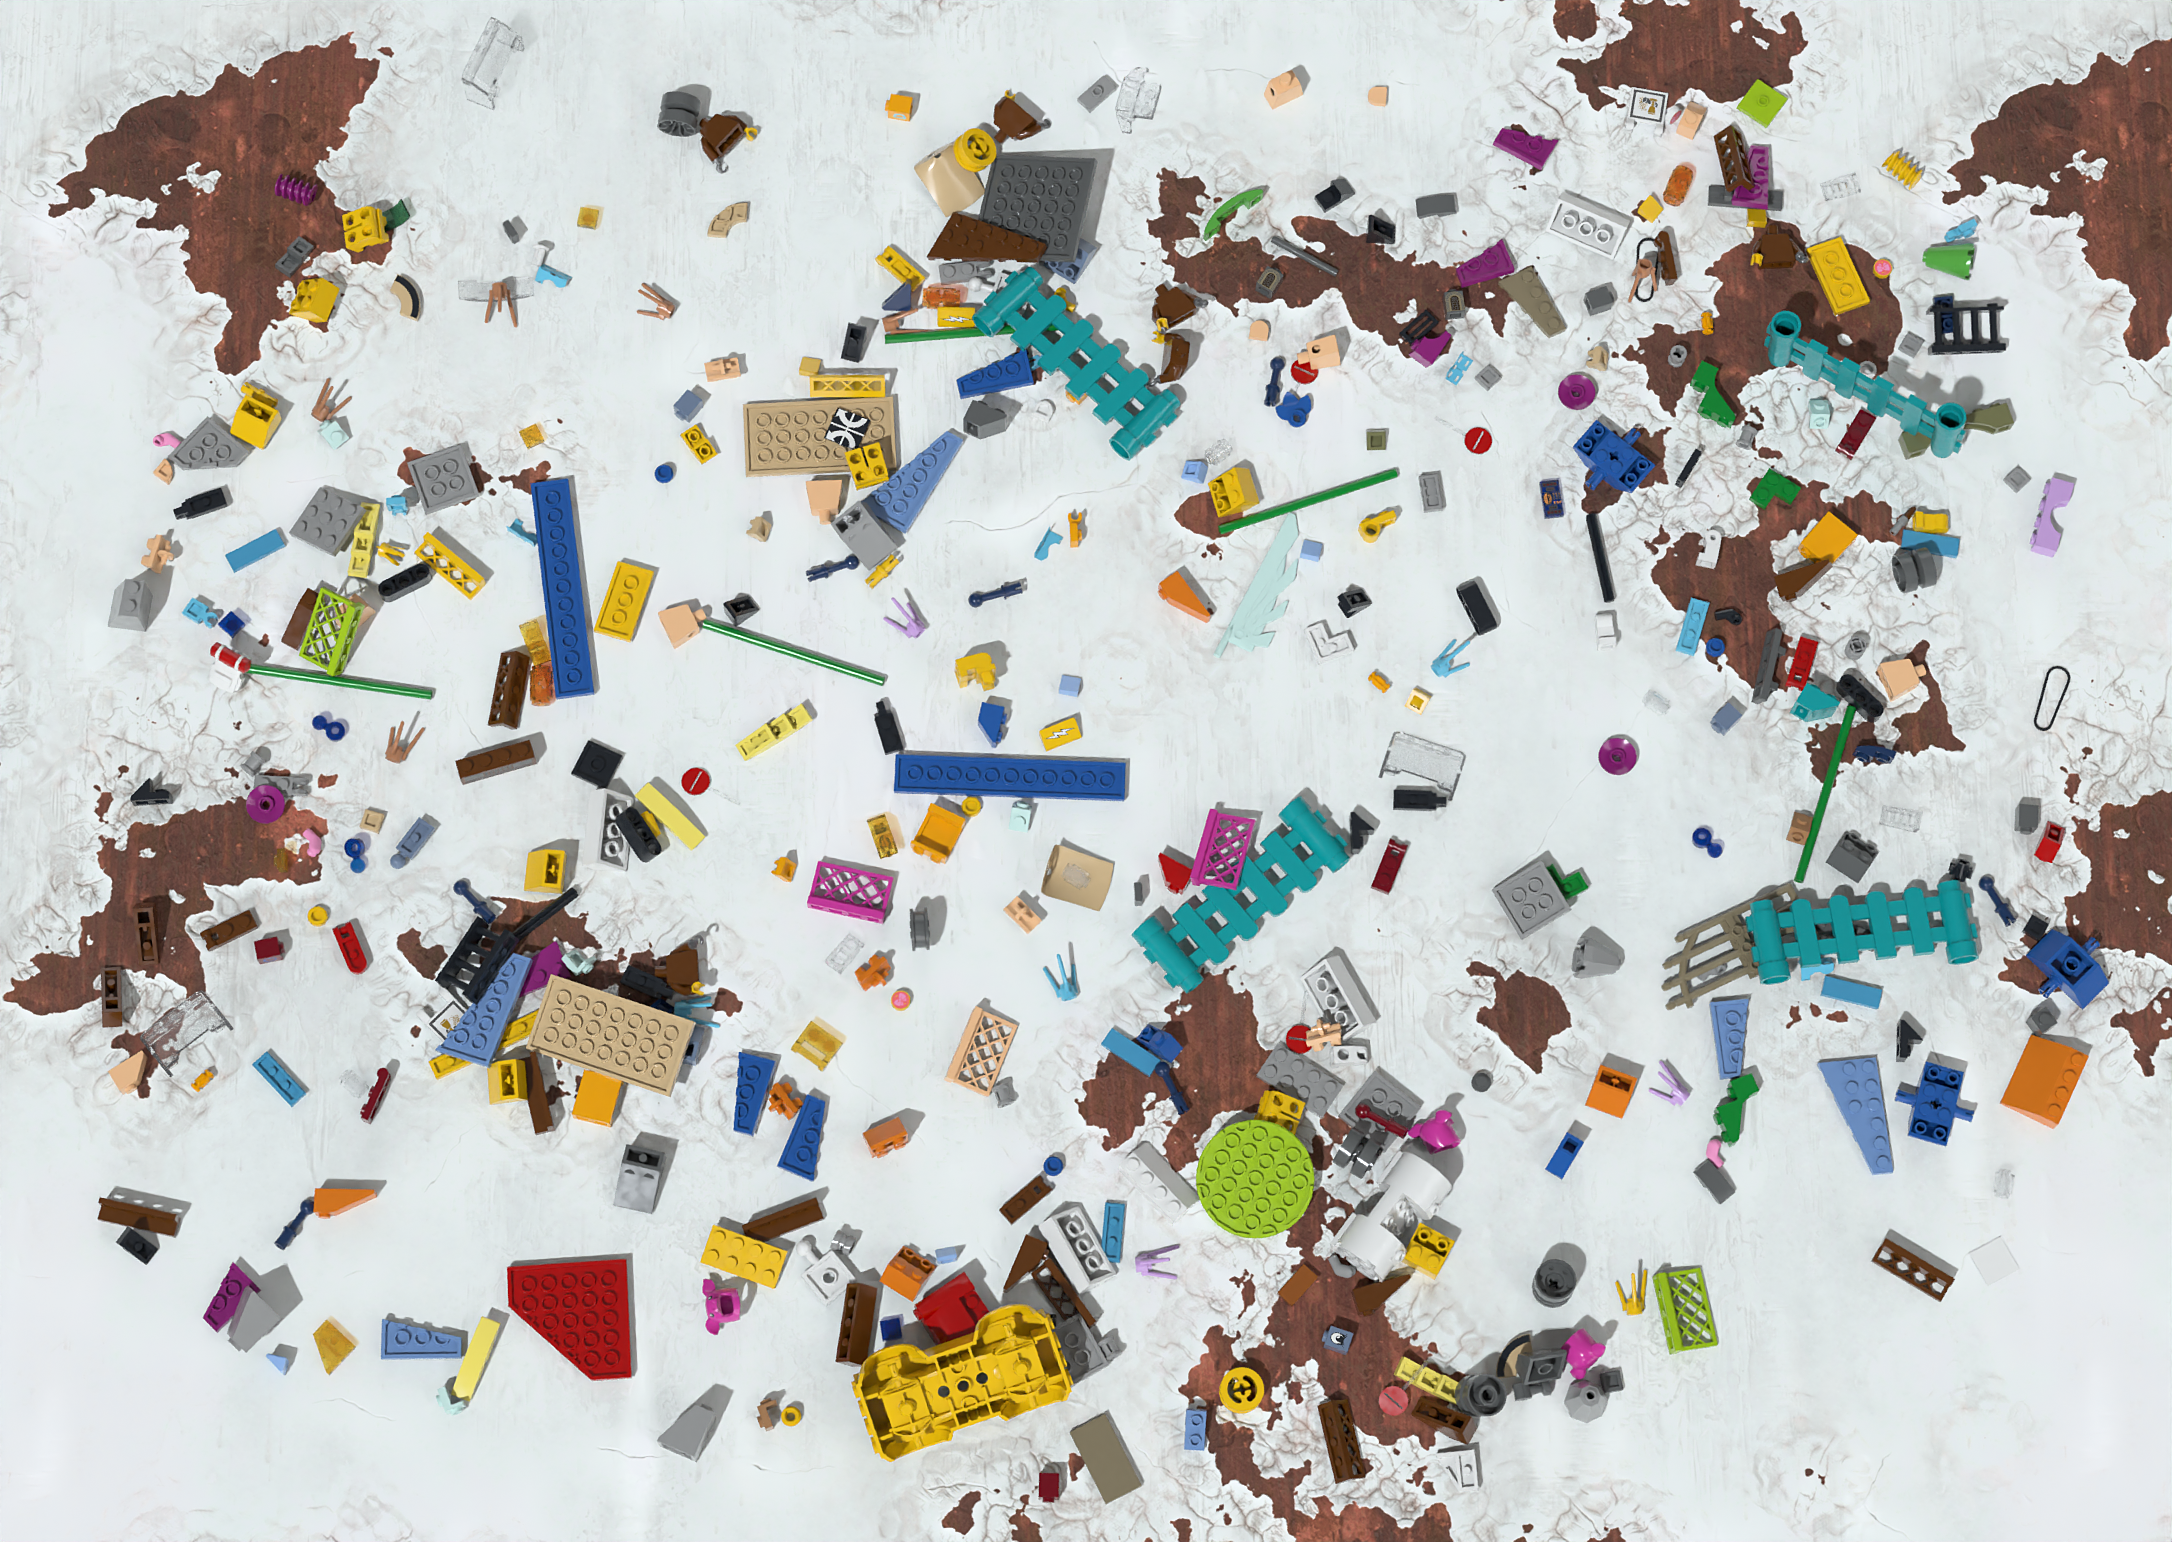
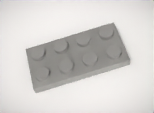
M1278 1043L1256 1075L1257 1078L1279 1092L1305 1102L1304 1108L1321 1119L1343 1088L1342 1084Z

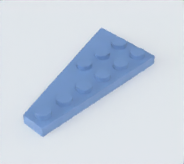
M946 431L930 444V447L919 453L914 460L892 475L889 481L871 492L863 502L869 505L878 519L906 534L963 444V439Z
M513 953L502 966L499 974L492 981L477 1005L472 1004L460 1018L458 1025L447 1034L445 1041L441 1045L439 1044L435 1050L448 1056L490 1068L533 960Z
M1876 1057L1818 1063L1817 1066L1822 1072L1847 1126L1850 1127L1853 1138L1858 1143L1872 1175L1892 1174L1893 1167Z

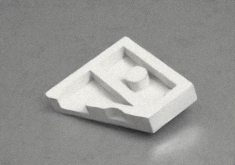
M1475 1450L1436 1453V1457L1459 1493L1479 1491Z

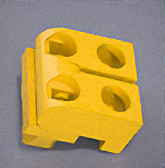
M366 206L342 215L344 231H346L344 235L347 249L359 253L364 250L365 246L383 244L389 241V236L384 231L387 221L386 217L382 215V209Z
M879 442L863 447V453L868 466H866L861 448L844 452L845 460L857 491L889 481Z
M982 652L955 660L954 672L960 688L967 687L968 681L975 679L976 684L981 683L983 691L995 688L996 667L992 663L989 654Z
M1264 1091L1254 1120L1270 1121L1288 1130L1292 1124L1290 1132L1295 1135L1299 1121L1296 1119L1301 1118L1305 1102L1278 1091Z

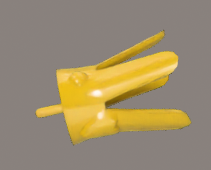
M385 542L380 547L376 546L379 548L378 556L386 558L396 566H399V563L389 554L398 557L405 556L403 553L393 549L404 550L405 548L390 546Z

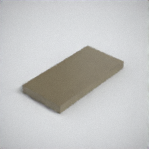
M1105 1414L1070 1432L1105 1504L1142 1487Z

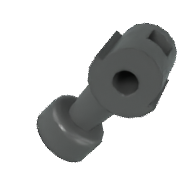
M1549 1381L1540 1382V1385H1523V1383L1512 1385L1515 1401L1531 1399L1532 1395L1542 1393L1543 1396L1551 1395Z

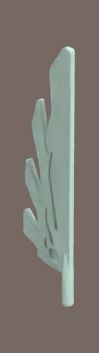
M1288 513L1213 654L1215 657H1221L1228 642L1249 652H1252L1255 646L1268 648L1275 632L1261 633L1266 624L1283 616L1288 601L1283 602L1274 610L1272 609L1277 596L1295 580L1297 559L1284 573L1286 555L1298 538L1295 514Z

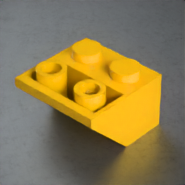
M324 278L302 280L297 287L295 299L291 302L289 314L315 323L327 322L340 288Z
M245 395L236 410L230 434L264 450L282 418L278 410Z
M1234 467L1208 483L1218 517L1247 511L1260 503L1250 470L1247 468Z
M543 849L529 852L524 891L563 894L567 861L565 851Z
M518 1059L497 1061L492 1063L490 1068H487L490 1105L528 1100L525 1061Z
M1419 1223L1406 1248V1255L1401 1262L1435 1280L1455 1241Z

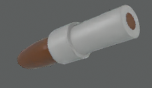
M1916 507L1909 508L1897 520V523L1889 531L1892 535L1895 536L1909 522V519L1916 511Z

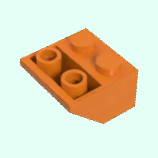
M1600 1065L1585 1106L1622 1119L1637 1078Z
M899 1117L862 1133L872 1158L876 1156L877 1158L884 1157L888 1154L887 1151L894 1148L899 1150L905 1147V1143L908 1142V1134Z
M903 1246L888 1263L879 1281L913 1302L921 1293L937 1266L916 1254L912 1249Z

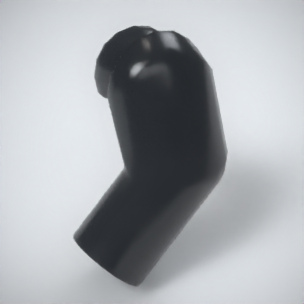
M1733 609L1714 612L1716 621L1726 619L1733 625H1740L1742 623V616Z

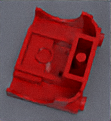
M965 1272L916 1303L913 1310L915 1317L918 1321L921 1320L936 1346L974 1333L978 1321L989 1313V1310L975 1291L974 1285Z

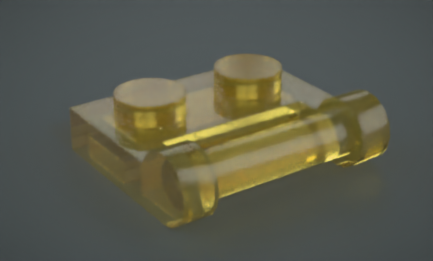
M810 1021L793 1044L791 1051L794 1053L798 1052L818 1066V1069L823 1072L843 1043ZM804 1041L824 1054L825 1058L821 1060L802 1046Z

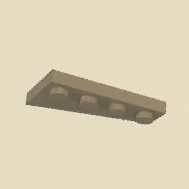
M1532 267L1498 282V285L1509 294L1508 296L1513 301L1515 300L1521 310L1533 319L1536 326L1548 338H1552L1566 330Z

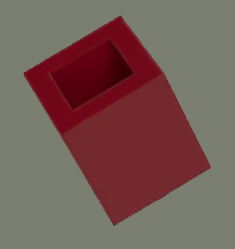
M277 936L254 941L256 957L260 964L283 960L282 953H285L284 943L280 942Z
M1039 1473L1038 1500H1042V1503H1054L1055 1500H1059V1473Z

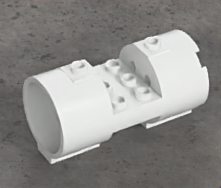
M1398 1151L1376 1182L1379 1188L1385 1194L1368 1217L1352 1213L1329 1243L1334 1252L1338 1253L1342 1258L1346 1256L1347 1261L1357 1271L1374 1281H1377L1379 1278V1281L1382 1282L1391 1269L1404 1259L1407 1251L1400 1240L1404 1230L1414 1222V1217L1417 1216L1423 1220H1430L1433 1215L1439 1212L1442 1200L1452 1188L1450 1182L1437 1169L1409 1152L1403 1153Z

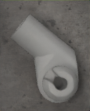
M1724 964L1697 976V978L1704 982L1709 975L1725 973L1726 967Z
M1337 1255L1328 1258L1337 1276L1350 1278L1355 1275V1267L1341 1264Z

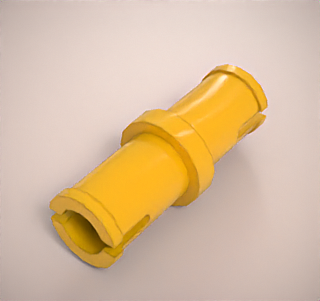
M245 382V385H242V393L272 408L277 406L278 399L266 394L265 390L258 389L249 384V382Z
M890 554L880 566L877 565L875 567L876 570L864 580L865 583L869 584V587L873 589L883 578L888 577V573L899 564V561L897 559L894 560V556Z

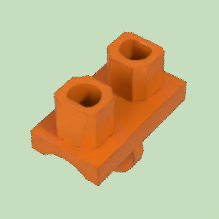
M874 954L869 958L868 963L871 967L867 971L863 967H859L854 972L859 984L865 991L871 986L876 987L879 983L884 987L887 984L884 979L889 975L887 972L892 969L884 956L880 958Z
M777 1082L769 1091L771 1097L768 1100L772 1105L768 1109L770 1112L776 1110L779 1115L784 1113L786 1118L791 1120L801 1109L803 1102L798 1097L790 1100L787 1095L791 1094L793 1090L788 1082L783 1084Z

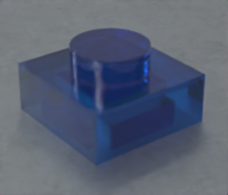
M232 611L218 623V626L231 638L246 625Z
M899 1318L880 1321L883 1342L903 1339Z

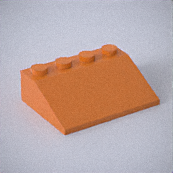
M2030 1035L2000 1104L2054 1129L2063 1116L2089 1056L2072 1047Z

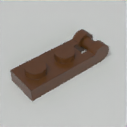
M1660 231L1653 240V244L1659 251L1657 257L1662 266L1661 277L1665 281V286H1670L1676 282L1678 277L1669 234L1666 231Z
M247 910L215 927L202 931L200 936L205 940L207 950L213 951L258 929V926L250 910ZM217 934L219 939L214 941L212 936Z
M1041 1175L999 1209V1212L1011 1225L1053 1191L1050 1185L1047 1186L1045 1184V1179ZM1037 1186L1041 1190L1039 1194L1034 1191V1188Z

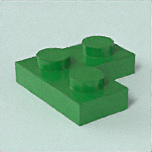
M1769 468L1750 496L1749 501L1765 510L1775 495L1791 505L1801 487Z
M1553 864L1546 867L1566 901L1588 890V886L1580 872L1562 880Z

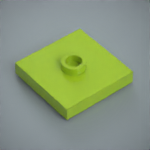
M1757 79L1736 109L1767 128L1785 105L1788 98Z

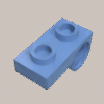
M1186 1408L1184 1450L1204 1451L1207 1412L1205 1409Z

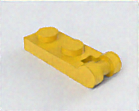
M890 246L884 249L882 255H878L875 258L880 266L884 267L902 284L909 278L912 281V293L925 281V277ZM889 257L893 258L890 262L887 261Z

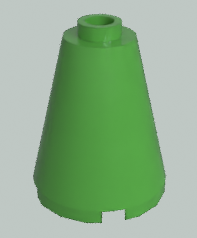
M1967 243L1928 248L1923 253L1922 262H1926V266L1964 280H1970L1971 274L1969 270L1973 267L1974 244Z

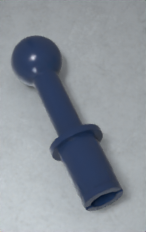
M1275 357L1270 362L1272 375L1270 384L1265 387L1266 397L1264 400V405L1268 407L1271 406V402L1272 407L1276 406L1277 394L1280 392V387L1277 386L1279 373L1285 367V362L1280 357Z
M849 555L844 561L827 567L825 564H821V567L806 571V576H810L807 579L809 582L824 577L827 579L829 577L828 574L845 568L854 570L859 566V559L855 555Z
M1019 581L1006 586L1001 585L1000 590L982 595L972 593L968 598L970 606L977 608L988 600L1003 596L1006 600L1007 597L1023 593L1022 588L1015 589L1021 587V583Z
M1989 876L1980 878L1978 885L1981 890L1987 891L1997 907L1994 910L1995 913L1999 914L2006 927L2011 925L2008 919L2014 924L2017 920L2009 910V904H2003L1993 888V879Z
M459 880L455 882L453 886L454 892L457 895H463L474 906L473 912L479 914L487 924L492 923L496 919V915L487 907V903L485 901L480 902L469 891V885L466 881Z
M1166 1062L1157 1063L1155 1073L1163 1078L1171 1094L1169 1100L1174 1104L1178 1115L1184 1114L1185 1111L1188 1112L1190 1108H1188L1182 1096L1183 1092H1178L1169 1074V1064Z
M306 1199L301 1202V1211L289 1227H283L284 1230L274 1242L279 1249L285 1250L292 1238L297 1236L295 1231L305 1217L314 1213V1201Z

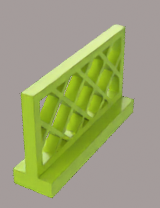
M321 587L299 656L327 670V674L331 676L342 674L365 605L360 602L354 603L326 587ZM325 594L330 596L333 604L326 606L324 601ZM341 602L348 605L344 614L341 613L338 605ZM334 606L337 617L331 619L327 608ZM322 610L327 620L323 623L320 622L318 617L319 612ZM339 618L341 628L339 631H336L333 621ZM326 623H328L332 634L327 636L322 627ZM314 628H318L321 636L320 639L315 640L313 636ZM330 636H333L336 642L333 648L330 647L327 640ZM322 640L326 651L320 653L316 642ZM311 644L316 654L314 656L306 653L308 646ZM328 653L330 658L329 665L324 663L322 654Z
M1696 1268L1670 1273L1663 1272L1653 1276V1284L1669 1355L1717 1346V1338L1701 1269ZM1696 1273L1697 1283L1693 1286L1686 1281V1278L1689 1274ZM1675 1277L1680 1281L1677 1289L1670 1286L1668 1278ZM1683 1284L1692 1289L1688 1297L1679 1292ZM1694 1292L1701 1296L1702 1301L1699 1306L1690 1300ZM1676 1295L1685 1301L1681 1308L1674 1305L1673 1299ZM1687 1303L1696 1308L1692 1317L1683 1311ZM1699 1311L1706 1317L1704 1325L1694 1319ZM1680 1314L1689 1320L1685 1328L1678 1323ZM1692 1322L1701 1328L1697 1336L1687 1330ZM1703 1330L1710 1335L1711 1342L1705 1343L1699 1339ZM1684 1334L1694 1339L1690 1346L1683 1345L1682 1337Z

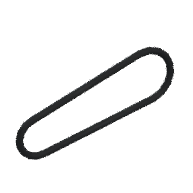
M1644 238L1638 243L1636 265L1639 259L1640 245L1644 241H1653L1654 239ZM1658 257L1656 258V264H1655V268H1656V270H1655V277H1656V275H1657V269H1658V263H1659ZM1652 284V288H1651L1650 297L1647 298V299H1641V298L1638 296V285H1637V288H1636V291H1635V296H1636V298H1637L1639 301H1641V302L1650 301V300L1652 299L1653 293H1654L1653 284Z
M2061 666L2050 668L2045 677L2034 717V725L2040 731H2047L2053 725L2070 683L2071 677L2069 672ZM2054 669H2061L2067 674V683L2049 726L2041 728L2037 725V717L2049 674Z

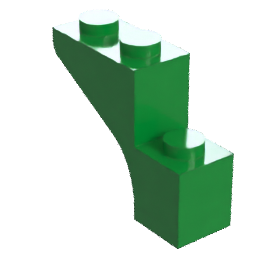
M1701 361L1690 383V386L1695 391L1706 393L1697 413L1705 419L1716 421L1721 427L1731 429L1735 420V414L1715 387V376L1719 368Z
M1752 1073L1730 1081L1726 1090L1729 1098L1734 1101L1719 1106L1714 1110L1713 1119L1716 1125H1720L1722 1130L1721 1137L1724 1143H1728L1729 1147L1734 1146L1739 1140L1743 1103L1759 1092Z

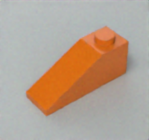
M1178 571L1159 583L1158 594L1162 600L1166 599L1170 605L1205 623L1210 621L1209 612Z
M315 1188L313 1212L318 1218L330 1219L331 1216H337L376 1198L377 1193L371 1189Z

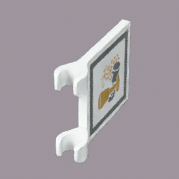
M1632 87L1625 132L1632 133L1634 122L1656 125L1653 137L1660 139L1663 132L1668 93Z
M443 987L439 994L447 1003L432 1018L422 1009L416 1013L417 1017L442 1042L447 1038V1034L454 1030L460 1022V1018L467 1011Z

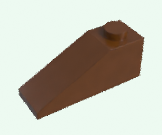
M1827 559L1774 576L1782 601L1793 602L1797 600V597L1802 596L1833 567L1830 560Z
M307 588L296 606L281 639L282 643L297 651L299 650L304 641L319 593Z
M156 902L136 903L133 908L139 965L159 964Z
M121 967L101 968L102 1028L122 1027Z
M1027 1234L1025 1235L1003 1287L1004 1293H1008L1035 1270L1042 1260L1046 1261L1050 1252L1047 1249L1048 1243Z
M1410 1274L1353 1289L1351 1294L1358 1316L1362 1314L1364 1317L1374 1315V1311H1377L1409 1282Z
M1423 1398L1418 1400L1411 1413L1413 1417L1440 1433L1467 1445L1477 1430L1471 1416Z

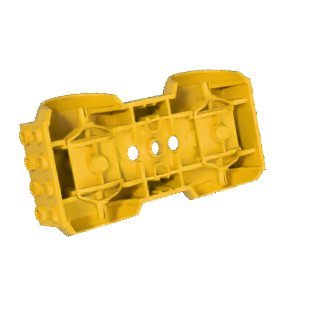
M1011 1304L997 1308L984 1315L978 1321L974 1333L925 1350H920L912 1344H896L885 1347L870 1355L863 1362L860 1372L853 1375L854 1381L851 1384L855 1397H860L858 1404L862 1417H867L864 1419L869 1436L873 1435L870 1439L875 1454L879 1453L881 1459L884 1458L892 1462L917 1450L951 1441L953 1431L999 1416L1003 1420L1008 1421L1031 1410L1052 1403L1066 1401L1072 1392L1070 1386L1074 1384L1068 1368L1064 1369L1067 1363L1062 1350L1058 1351L1061 1345L1056 1332L1051 1331L1055 1328L1050 1314H1045L1043 1308L1035 1310L1026 1304ZM981 1372L986 1373L988 1376L987 1381L983 1384L976 1381V1376ZM965 1380L969 1383L966 1390L958 1389L957 1385L960 1381ZM941 1386H947L950 1389L946 1397H941L938 1394V1389Z

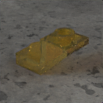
M537 619L519 625L534 667L551 661V656Z
M885 814L868 819L867 823L880 859L897 854L898 850Z

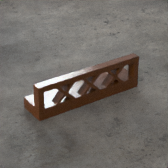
M1730 125L1714 135L1725 188L1728 192H1731L1742 185L1749 191L1755 186L1743 135L1734 126ZM1727 135V138H1726L1724 144L1721 143V140H1720V139H1722L1723 137H1725V136ZM1727 148H1729L1730 152L1728 156L1724 157ZM1730 162H1733L1731 170H1727ZM1735 175L1737 177V180L1733 183H1730L1733 176Z
M518 651L501 653L488 726H504L511 730L517 729L530 661L529 656ZM507 658H510L509 664L506 666ZM505 676H507L506 681L504 682V684H502L503 679L505 678ZM503 694V699L499 702L500 696ZM500 712L499 720H496V715Z
M535 1051L530 1052L529 1057L518 1060L525 1061L528 1106L535 1135L555 1131L538 1056Z
M102 1197L99 1198L98 1203L101 1205L97 1218L99 1221L176 1237L181 1220L177 1214Z
M815 1197L742 1225L745 1236L767 1242L822 1221L824 1218Z
M1887 1238L1882 1241L1871 1262L1938 1302L1942 1301L1948 1288L1952 1286L1955 1280L1953 1277ZM1882 1250L1889 1254L1891 1262L1883 1263L1878 1260ZM1903 1262L1906 1264L1908 1272H1898L1896 1263ZM1920 1272L1924 1275L1926 1282L1921 1284L1915 1282L1913 1274ZM1938 1283L1944 1287L1940 1295L1932 1292L1930 1284Z
M1048 1258L1043 1262L1042 1266L1031 1273L1033 1279L1064 1321L1068 1320L1067 1317L1075 1316L1076 1310L1081 1314L1089 1329L1096 1325V1320L1051 1258ZM1046 1269L1050 1274V1281H1040L1037 1274ZM1051 1286L1060 1287L1062 1290L1061 1298L1051 1296ZM1062 1302L1073 1305V1314H1066L1061 1310Z
M1334 1400L1318 1405L1335 1484L1366 1478L1348 1400ZM1338 1405H1342L1343 1415L1339 1413ZM1344 1425L1347 1427L1348 1434L1344 1433ZM1348 1444L1352 1447V1454L1348 1451ZM1353 1464H1354V1465L1356 1466V1468H1357V1473H1358V1474H1356V1475H1354V1472H1353V1468H1352Z

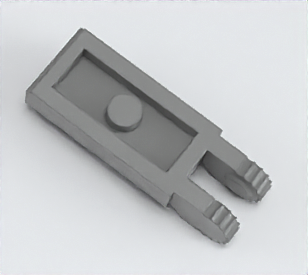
M971 261L939 265L941 285L969 282L973 277L980 279L992 277V271L986 270L977 273V269L989 267L991 262Z
M255 775L254 788L261 785H270L277 788L283 797H305L308 794L307 790L294 789V785L309 784L307 778Z

